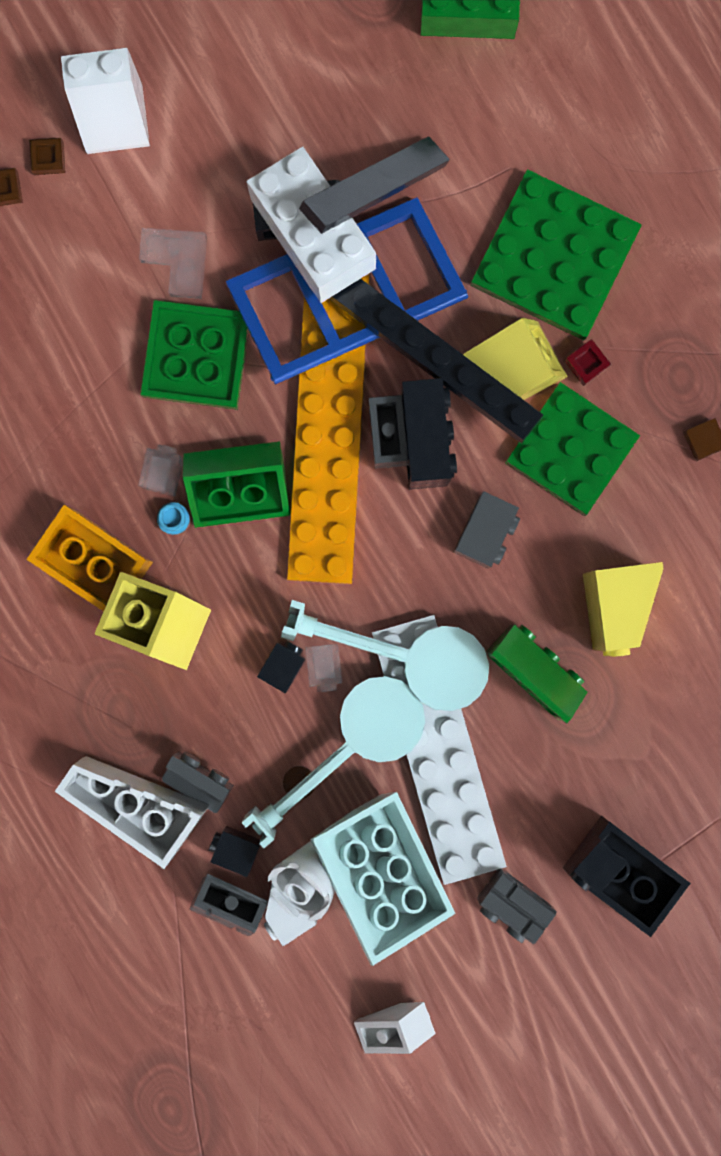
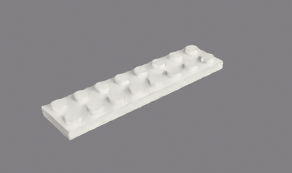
M432 615L372 632L373 639L410 649L413 641L425 631L437 628L438 626L435 616ZM378 655L384 676L401 680L407 684L404 674L405 664L401 661ZM423 704L425 716L423 733L413 750L406 755L443 884H450L507 867L462 710H434Z

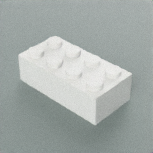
M304 147L299 148L247 180L251 201L320 303L376 269V252L353 218L321 234L299 210L303 200L330 187Z

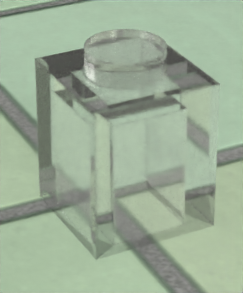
M158 445L157 450L147 448L138 486L144 490L176 496L183 466V458L176 454L177 449L165 445Z
M339 644L305 647L309 687L317 686V692L337 690L336 684L343 683Z

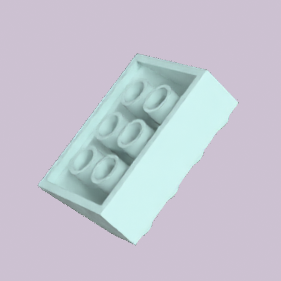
M397 792L381 794L310 839L370 965L374 966L456 914Z

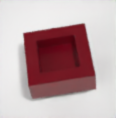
M592 339L564 360L583 386L611 365Z

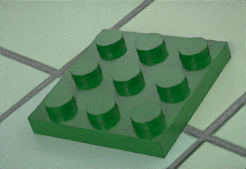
M154 300L140 395L143 398L238 410L249 333L240 312Z
M560 382L540 410L543 414L542 420L522 444L520 442L517 444L505 463L583 516H586L641 435Z

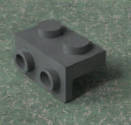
M177 752L166 765L167 771L162 777V781L185 796L210 805L208 810L217 813L234 786L228 782L229 778L216 769L210 771L201 766V761L188 752L183 754Z

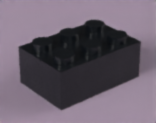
M443 378L402 382L400 395H402L408 453L407 474L409 490L447 487L451 479L454 478V473H457L456 454H450L449 452L451 440H454L452 420H446L448 408L451 407L449 387L443 388Z
M601 815L563 866V869L569 876L575 873L568 866V863L595 834L627 864L600 895L591 887L588 890L649 937H652L691 883Z

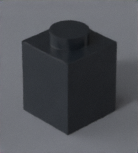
M288 640L284 645L276 643L257 678L286 694L307 659L301 655L303 649Z
M226 826L222 834L215 833L209 851L214 853L211 863L248 877L261 846L259 844L261 839Z
M594 834L568 863V866L575 872L571 878L587 892L591 887L600 895L627 863Z

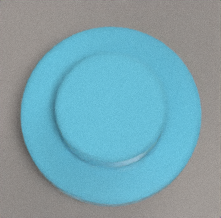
M176 502L163 505L157 514V523L160 529L170 535L184 532L190 522L188 510Z

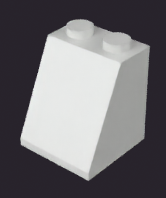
M128 48L61 56L64 88L86 153L92 154L150 146L143 86Z

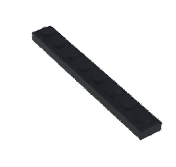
M362 279L357 280L329 298V300L433 378H443V385L446 388L449 387L450 391L521 444L542 420L543 414Z

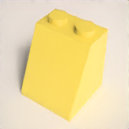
M519 319L463 354L523 400L568 377L539 322L531 319Z
M663 562L595 570L583 574L593 650L603 651V656L616 657L630 655V648L640 647L663 572Z
M120 572L95 635L187 670L211 609L175 591Z

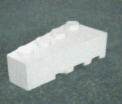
M87 756L72 765L55 790L60 796L163 869L176 855L210 806Z

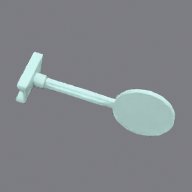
M294 600L291 602L290 615L286 626L283 628L281 638L294 641L297 633L309 637L316 635L401 661L405 664L404 674L410 691L419 702L434 710L454 711L469 706L481 695L488 682L489 662L484 647L474 635L459 627L440 626L427 630L413 641L410 649H405L317 622L318 618L304 614V603Z
M383 676L368 678L354 686L344 699L340 713L341 731L346 742L276 804H270L262 812L255 806L245 815L242 824L248 827L254 821L252 827L259 835L262 834L259 844L263 849L275 839L277 831L275 826L284 819L283 815L353 753H358L365 759L386 762L397 760L413 750L421 739L425 725L423 704L410 691L407 684L401 680Z

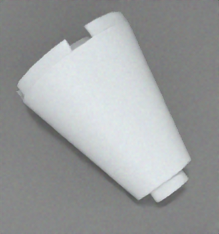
M311 841L277 864L268 876V882L271 880L273 885L270 890L272 897L289 914L298 917L301 913L310 916L307 921H315L321 919L328 911L335 890Z

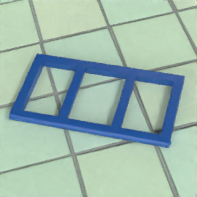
M417 197L357 223V226L369 241V236L410 218L412 219L448 291L405 310L377 254L376 269L371 274L382 295L418 321L467 299L468 294ZM288 254L226 281L227 288L268 369L270 379L275 385L380 338L371 330L365 328L339 339L322 303H320ZM291 271L328 345L281 366L245 291Z

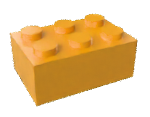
M66 505L62 506L26 559L103 612L120 572L142 579L153 563L117 537Z

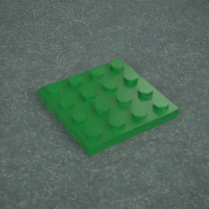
M527 169L470 286L585 341L642 224Z

